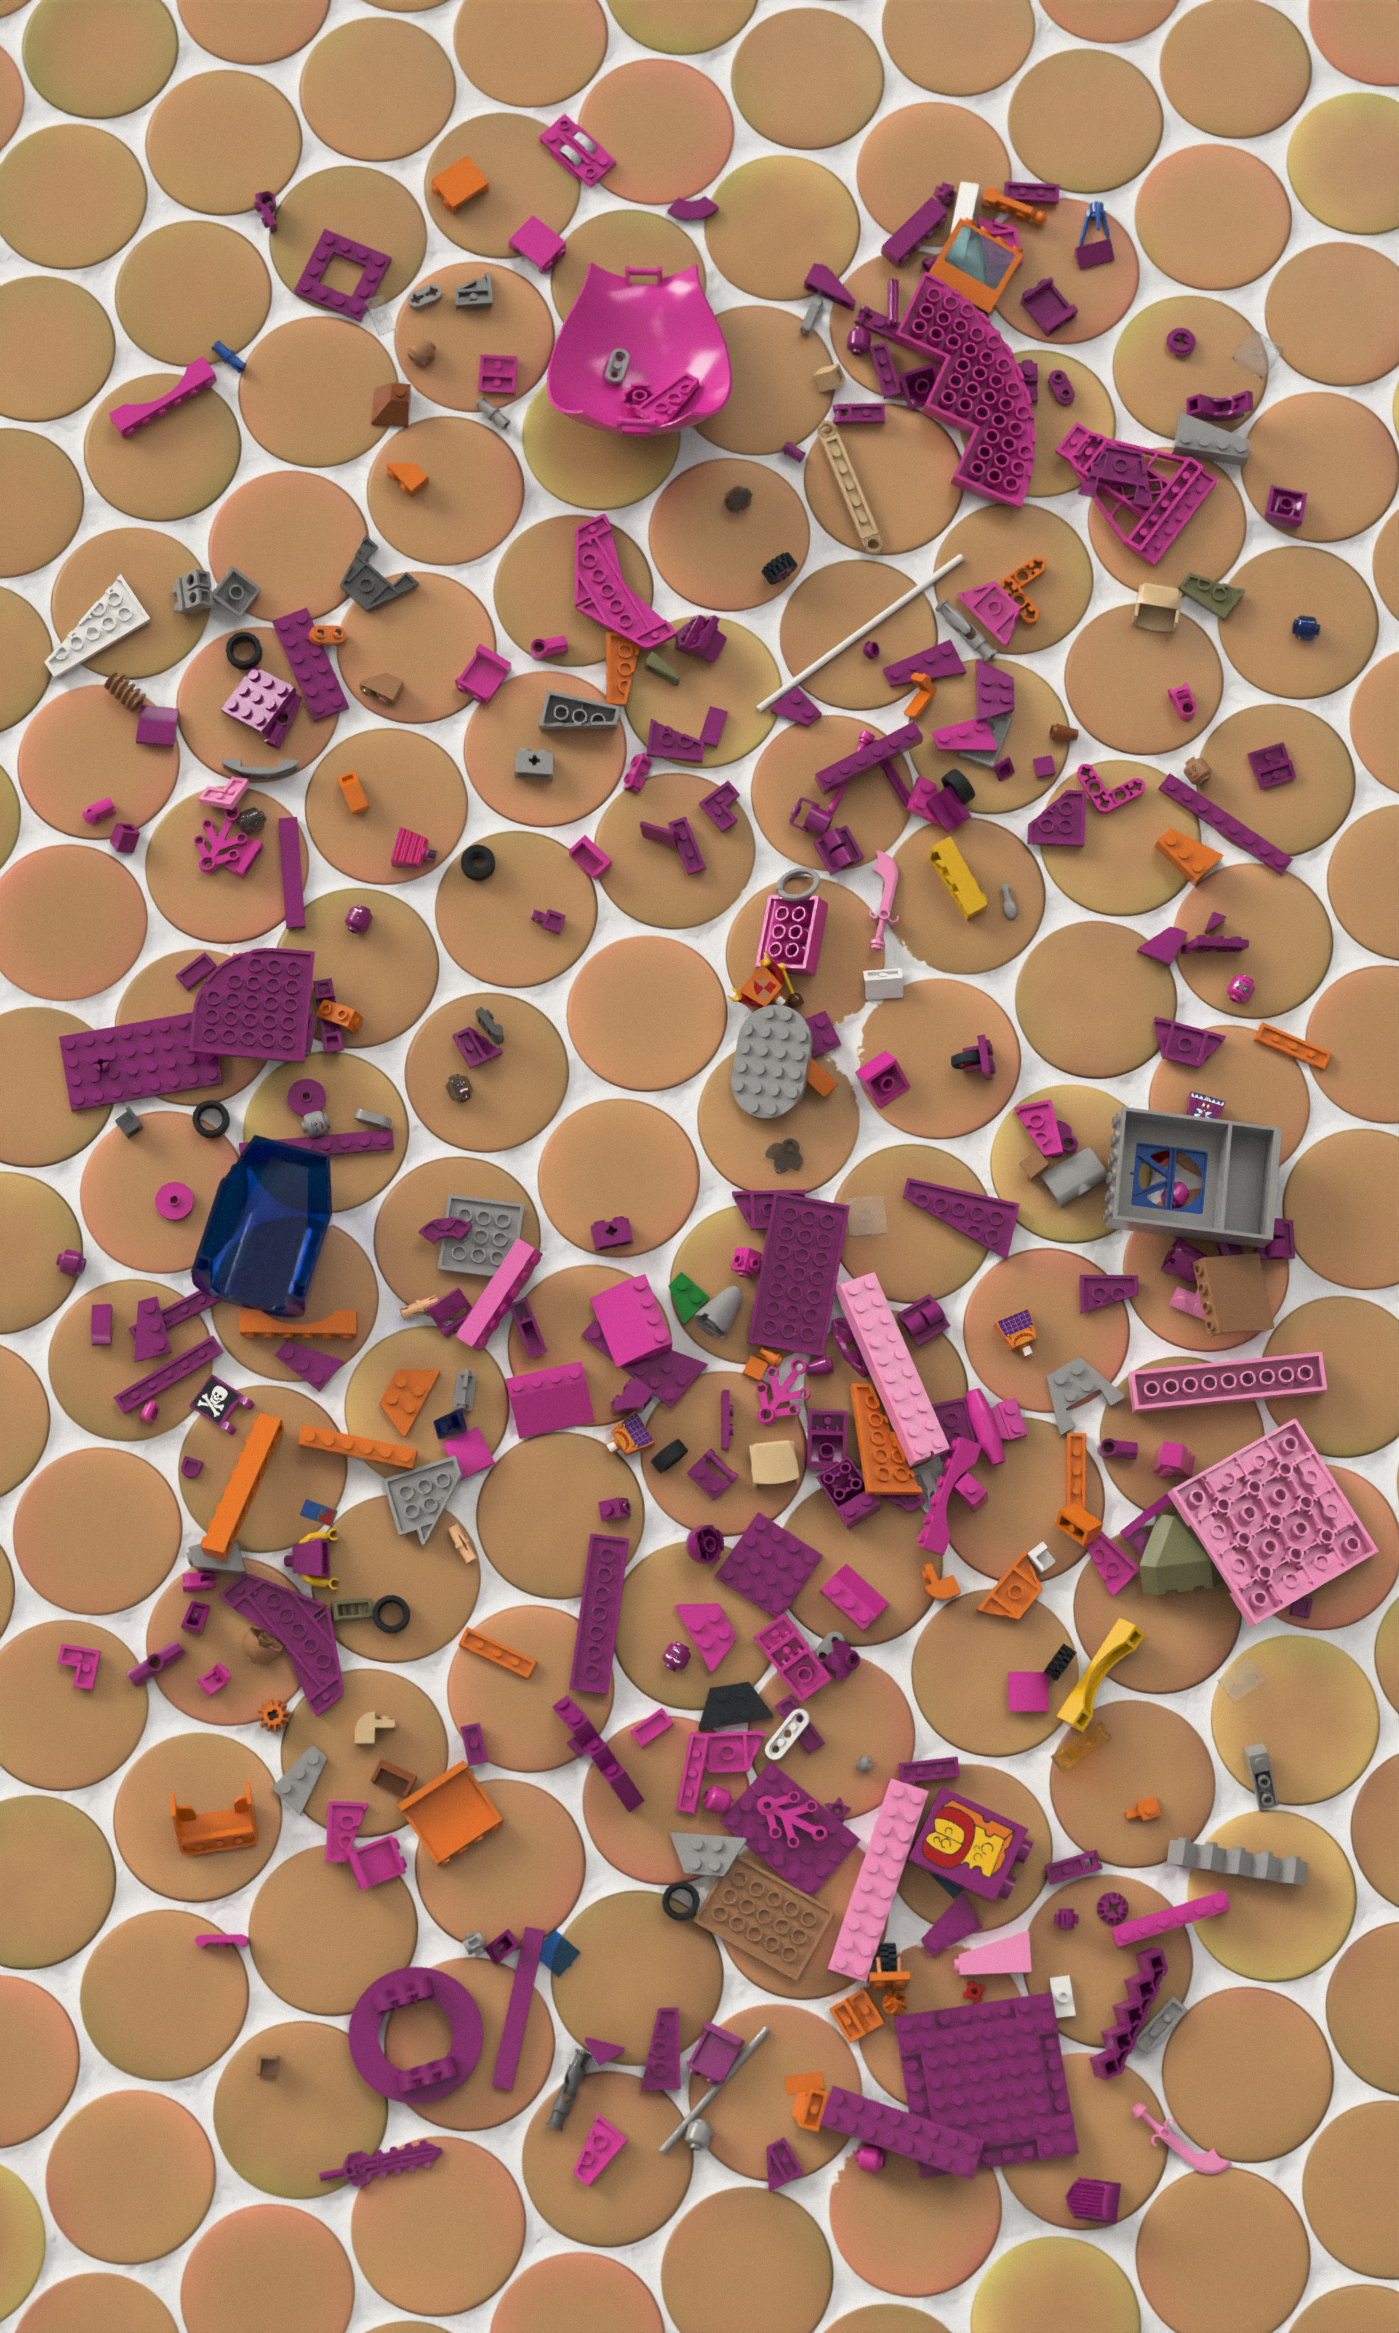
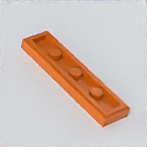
M1263 1022L1254 1039L1258 1043L1322 1071L1325 1070L1332 1054Z
M1066 1433V1506L1076 1503L1085 1511L1086 1433Z
M468 1627L458 1644L528 1680L537 1664V1661Z

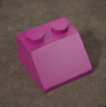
M886 1050L855 1072L861 1085L878 1108H882L910 1088L897 1060Z

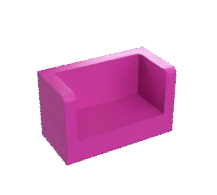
M586 835L569 850V856L595 881L612 866V860Z

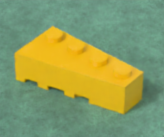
M951 836L931 846L928 858L965 919L968 920L985 911L988 899L979 890L976 879L972 877Z

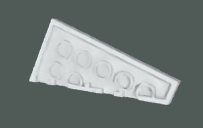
M121 574L117 577L115 583L105 591L102 598L78 622L76 628L73 631L71 630L63 643L58 645L45 660V665L55 679L151 621Z

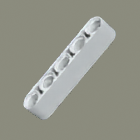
M960 183L951 233L960 218L965 220L967 217L973 221L979 184ZM967 226L962 227L946 255V260L965 263L971 228Z

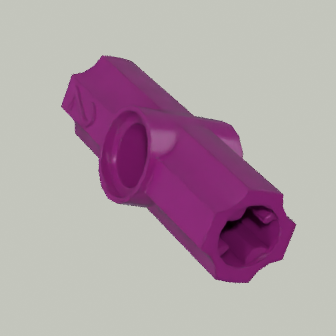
M294 694L271 725L264 741L270 747L280 749L288 730L292 727L293 718L302 701V697L298 694ZM282 717L288 718V721L285 723H280L279 719Z
M175 1640L128 1671L127 1675L134 1686L137 1687L184 1656L185 1652L177 1640ZM153 1659L161 1660L159 1668L154 1669L151 1667Z

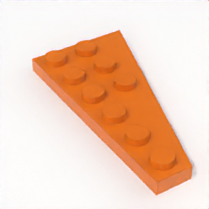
M853 1383L850 1389L866 1494L920 1495L923 1491L914 1479L913 1470H910L907 1465V1458L895 1433L891 1431L888 1425L887 1416H884L882 1413L880 1402L872 1385Z

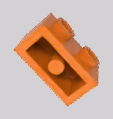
M1072 1503L1059 1510L1055 1526L1082 1546H1085L1099 1539L1103 1523L1076 1503Z

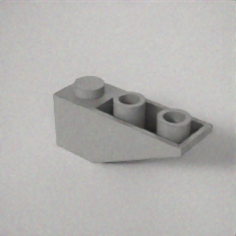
M1262 1743L1244 1747L1246 1765L1259 1810L1277 1806L1278 1801L1268 1751Z

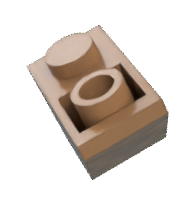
M388 673L360 682V690H362L363 694L369 697H377L385 705L391 704L394 706L404 688L403 680Z

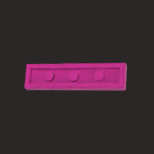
M696 1732L690 1733L676 1807L678 1811L692 1814L697 1813L711 1739L710 1735Z

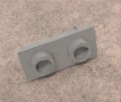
M470 1370L458 1371L453 1409L472 1411L477 1373H472Z

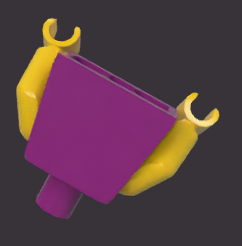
M331 1529L328 1533H309L299 1541V1544L293 1546V1555H286L284 1557L285 1567H293V1573L299 1574L300 1579L311 1586H328L330 1589L336 1590L338 1588L332 1587L331 1581H339V1579L332 1578L327 1580V1578H330L329 1541L336 1542L338 1540V1537L331 1538L330 1534L337 1533V1530Z

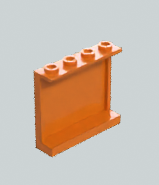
M464 1760L397 1804L436 1865L441 1863L444 1866L452 1860V1855L455 1853L462 1854L469 1849L467 1845L473 1841L475 1844L485 1838L484 1834L489 1830L491 1832L496 1831L502 1826L500 1823L503 1822V1819Z

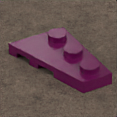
M651 719L646 756L703 762L704 742L689 735L679 733L673 730V728L667 725L664 726Z
M288 1340L275 1353V1357L319 1392L344 1364L342 1360Z
M963 1892L922 1937L921 1941L930 1957L982 1928Z

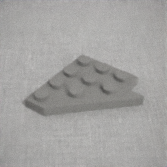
M456 1455L382 1480L399 1536L418 1530L421 1544L423 1546L427 1545L463 1475Z

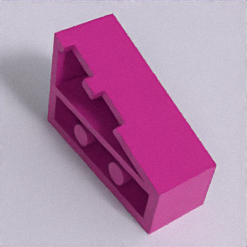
M1164 1441L1156 1452L1154 1473H1158V1476L1163 1478H1170L1171 1475L1191 1479L1195 1456L1191 1455V1452L1183 1444Z

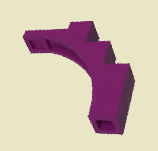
M569 1695L552 1707L583 1747L626 1810L630 1812L643 1803L645 1800L626 1771L598 1735L589 1719L577 1707Z

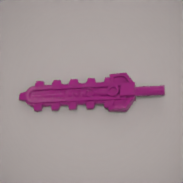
M421 2140L419 2146L412 2147L411 2143L405 2144L404 2149L400 2150L394 2146L390 2147V2152L383 2153L380 2149L375 2151V2155L369 2157L363 2151L354 2152L347 2155L343 2168L319 2173L320 2180L324 2181L345 2176L354 2187L369 2184L368 2181L372 2180L373 2175L379 2174L380 2178H384L387 2176V2172L391 2171L398 2175L405 2168H409L410 2172L416 2171V2166L419 2165L430 2168L431 2162H434L443 2151L442 2147H435L433 2144H427L426 2140Z

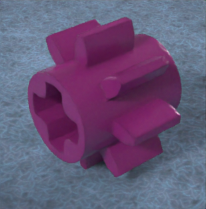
M942 182V185L936 186L933 195L937 198L936 201L939 204L948 206V203L954 202L957 193L954 192L953 185Z
M1059 1909V1914H1054L1055 1924H1059V1929H1074V1924H1079V1914H1074V1909Z

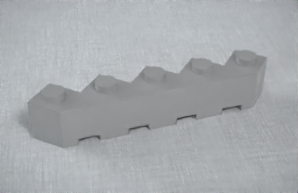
M1178 1837V1840H1170L1167 1864L1269 1882H1280L1287 1885L1305 1886L1308 1863L1300 1861L1301 1857L1289 1855V1859L1273 1856V1852L1261 1851V1854L1245 1852L1243 1847L1234 1846L1233 1850L1217 1847L1218 1843L1206 1842V1845L1191 1843L1189 1838Z

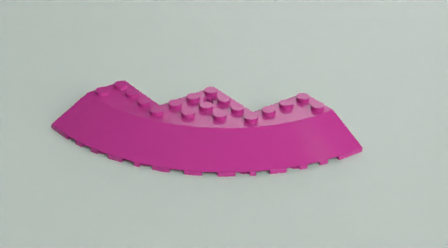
M924 271L893 339V343L942 365L921 413L971 435L950 484L980 498L1021 508L1032 475L1036 442L1034 413H1032L1031 397L1024 382L1023 372L1020 366L1017 365L1011 348L1004 342L1000 336L1001 333L993 327L988 317L974 307L970 300L960 295L959 291L953 290L945 284L946 282Z

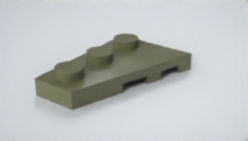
M1189 573L1178 587L1179 591L1223 621L1245 592V589H1237L1225 583L1213 582L1211 579Z

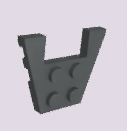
M367 536L363 538L362 544L340 584V588L366 612H369L416 588L419 582L407 572L393 585L367 562L378 550V546Z

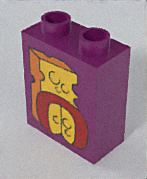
M942 1787L933 1802L906 1862L993 1903L997 1896L1005 1900L1008 1899L1017 1879L1009 1875L1008 1872L1014 1860L1024 1864L1034 1842L1025 1838L1028 1828Z

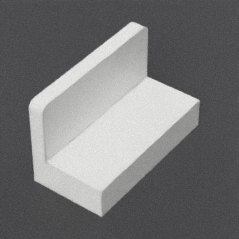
M901 968L863 971L866 1000L903 997V975Z

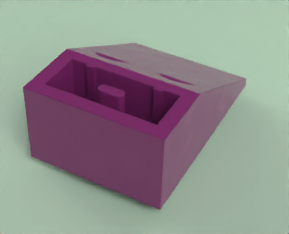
M849 1456L816 1476L847 1530L881 1510L880 1502L874 1494H866L864 1479Z

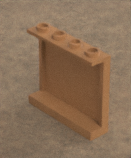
M1259 1253L1204 1257L1193 1262L1208 1337L1217 1334L1248 1331L1263 1333L1275 1328Z

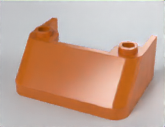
M249 1780L245 1781L246 1795L235 1799L234 1809L198 1815L195 1814V1810L191 1806H177L175 1794L170 1793L172 1820L179 1849L183 1855L193 1856L247 1847L258 1842L259 1835L255 1806Z

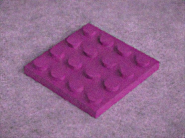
M758 1512L715 1575V1578L777 1619L789 1608L823 1555Z

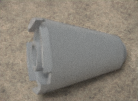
M729 1286L696 1312L693 1318H697L695 1322L697 1326L707 1335L712 1337L714 1334L718 1336V1340H724L742 1303V1291L736 1286Z

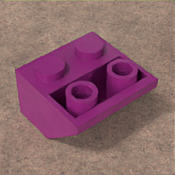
M636 1377L633 1381L629 1380L623 1387V1394L621 1396L617 1395L611 1402L612 1414L614 1416L627 1415L634 1411L642 1413L654 1398V1391Z

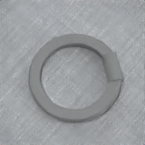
M810 868L790 870L777 881L776 893L786 901L806 899L818 889L820 877L817 872ZM806 874L814 878L811 888L801 894L792 895L784 892L785 883L794 876Z

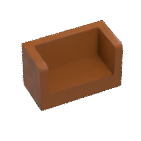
M381 1759L371 1778V1782L397 1795L408 1798L417 1776Z

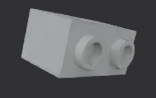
M528 748L516 750L515 777L553 779L554 753L545 749L539 750V752ZM533 761H537L536 766L532 765Z

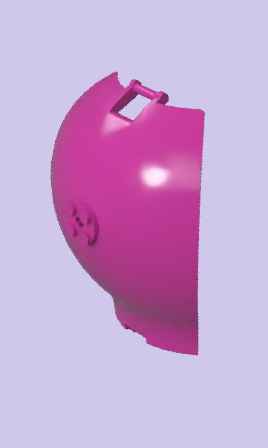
M591 262L583 288L559 332L551 354L547 373V393L552 405L561 413L585 426L611 434L637 437L663 435L680 431L701 423L722 410L727 404L732 390V368L722 330L703 292L698 266L694 264L678 274L662 278V266L657 268H630V266H625V277L610 273ZM630 275L657 276V284L630 283ZM617 348H622L629 354L627 368L621 383L616 385L610 384L605 378V373L611 353ZM617 358V359H616V360L619 361V362L622 361L621 358ZM684 372L699 379V386L668 423L656 426L653 415H650V419H644L635 414L636 407ZM611 375L613 378H617V375Z

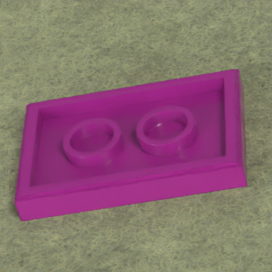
M966 1397L931 1404L948 1445L956 1437H963L977 1443L969 1417ZM949 1450L944 1455L939 1456L941 1462L948 1458Z

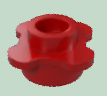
M972 1980L968 1981V1987L963 1993V1997L966 2000H973L978 2004L982 2001L981 1996L986 1991L984 1985L975 1984Z

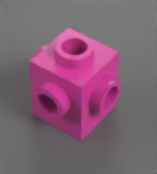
M736 1247L731 1270L744 1278H749V1275L757 1276L762 1253L751 1248Z

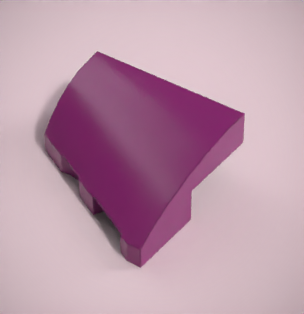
M1168 927L1140 946L1137 952L1170 966L1188 932L1176 927Z

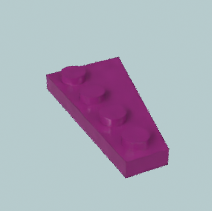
M951 639L883 669L890 687L914 683L910 679L914 672L918 674L924 673L931 679L946 678L956 674L962 675L967 672Z

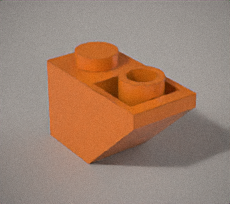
M387 464L388 477L392 481L396 480L400 484V489L411 497L415 496L429 484L428 476L416 464Z

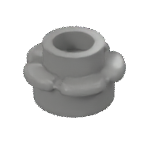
M863 1754L857 1762L855 1768L860 1770L859 1773L867 1772L873 1762L870 1761V1756L867 1757Z

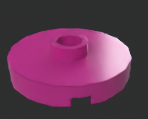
M170 1182L163 1185L157 1192L155 1198L156 1208L160 1215L169 1220H181L187 1217L192 1210L194 1197L186 1185L179 1182ZM177 1198L178 1201L177 1203L173 1204L171 1203V1199Z

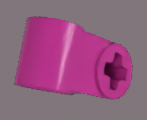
M1184 683L1183 686L1176 689H1168L1169 698L1176 709L1178 717L1186 722L1192 720L1197 707L1188 684ZM1183 708H1189L1192 712L1186 713L1183 711Z

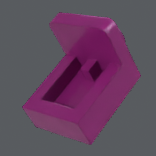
M618 1497L598 1502L601 1521L603 1522L631 1517V1505L628 1498Z

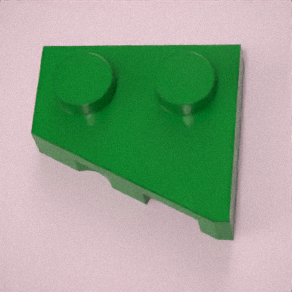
M683 1272L668 1285L683 1325L710 1299Z

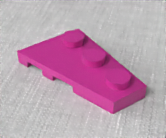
M1102 1531L1100 1532L1099 1539L1085 1545L1112 1597L1140 1570Z
M328 1801L325 1862H346V1853L352 1847L368 1803Z

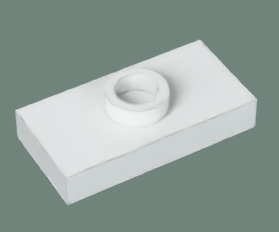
M1070 1976L1049 1978L1056 2018L1076 2015Z

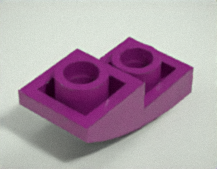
M112 1304L92 1305V1346L111 1345L113 1332L111 1325Z

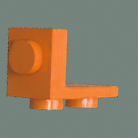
M914 672L910 679L920 691L903 713L906 716L917 718L938 689L933 685L932 679L928 675Z
M325 999L322 1001L316 1014L318 1018L343 1026L349 1033L354 1035L361 1028L364 1019L356 1010Z

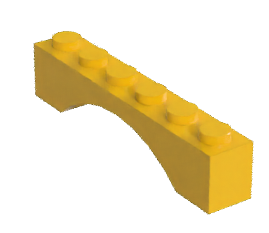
M1119 1618L1057 1717L1066 1725L1083 1733L1093 1718L1094 1700L1102 1680L1118 1661L1137 1649L1145 1633L1136 1625Z

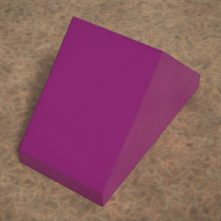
M191 1601L181 1624L183 1631L203 1635L210 1605Z
M507 1929L484 1949L493 1962L498 1964L521 1945L510 1930Z

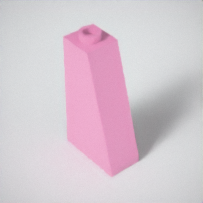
M1029 1931L957 1955V1959H954V1970L958 1971V1975L1031 1972Z

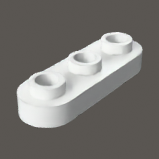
M796 1709L792 1711L766 1744L765 1752L770 1759L777 1760L782 1758L810 1722V1715L806 1710ZM798 1715L803 1716L802 1722L797 1720ZM786 1730L791 1732V1737H786ZM774 1746L779 1747L778 1753L773 1751Z

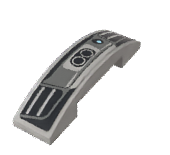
M222 759L224 769L235 775L250 779H275L299 770L298 760H279L278 767L242 766L241 759Z

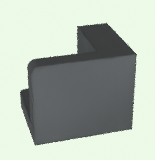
M128 1106L126 1108L127 1112L118 1117L115 1122L129 1139L144 1127Z

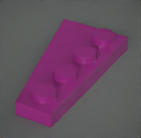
M679 2007L658 2008L641 2090L681 2089Z

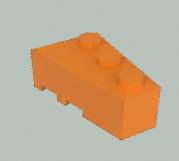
M1172 828L1164 833L1155 844V848L1194 886L1218 865L1224 856Z

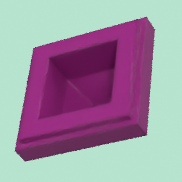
M1010 757L993 765L998 781L1015 772Z

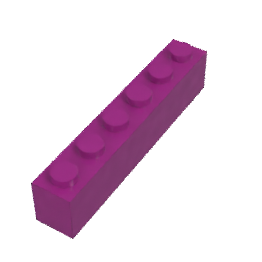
M913 721L816 773L815 781L823 795H826L920 745L923 742V735Z

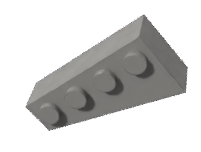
M1180 412L1172 454L1245 466L1249 456L1251 441Z
M547 690L539 729H617L621 715V706Z

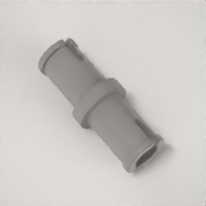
M484 397L476 403V407L487 415V419L493 420L502 430L509 426L511 421L499 412V408L493 407Z

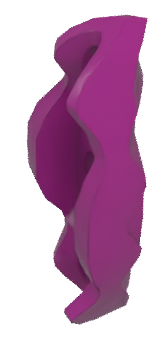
M833 1319L831 1325L835 1342L843 1358L862 1377H867L870 1373L847 1319ZM848 1342L854 1344V1352H850L847 1349L846 1344Z

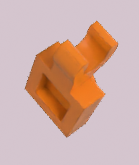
M1156 1796L1136 1802L1137 1808L1125 1812L1127 1820L1140 1816L1141 1821L1162 1816Z

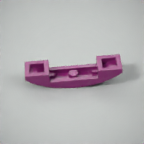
M332 978L313 981L317 1009H319L324 999L336 1003ZM319 1018L324 1052L330 1053L344 1050L340 1025Z

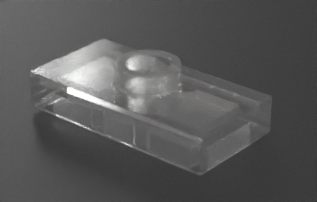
M382 294L365 301L378 336L396 330Z

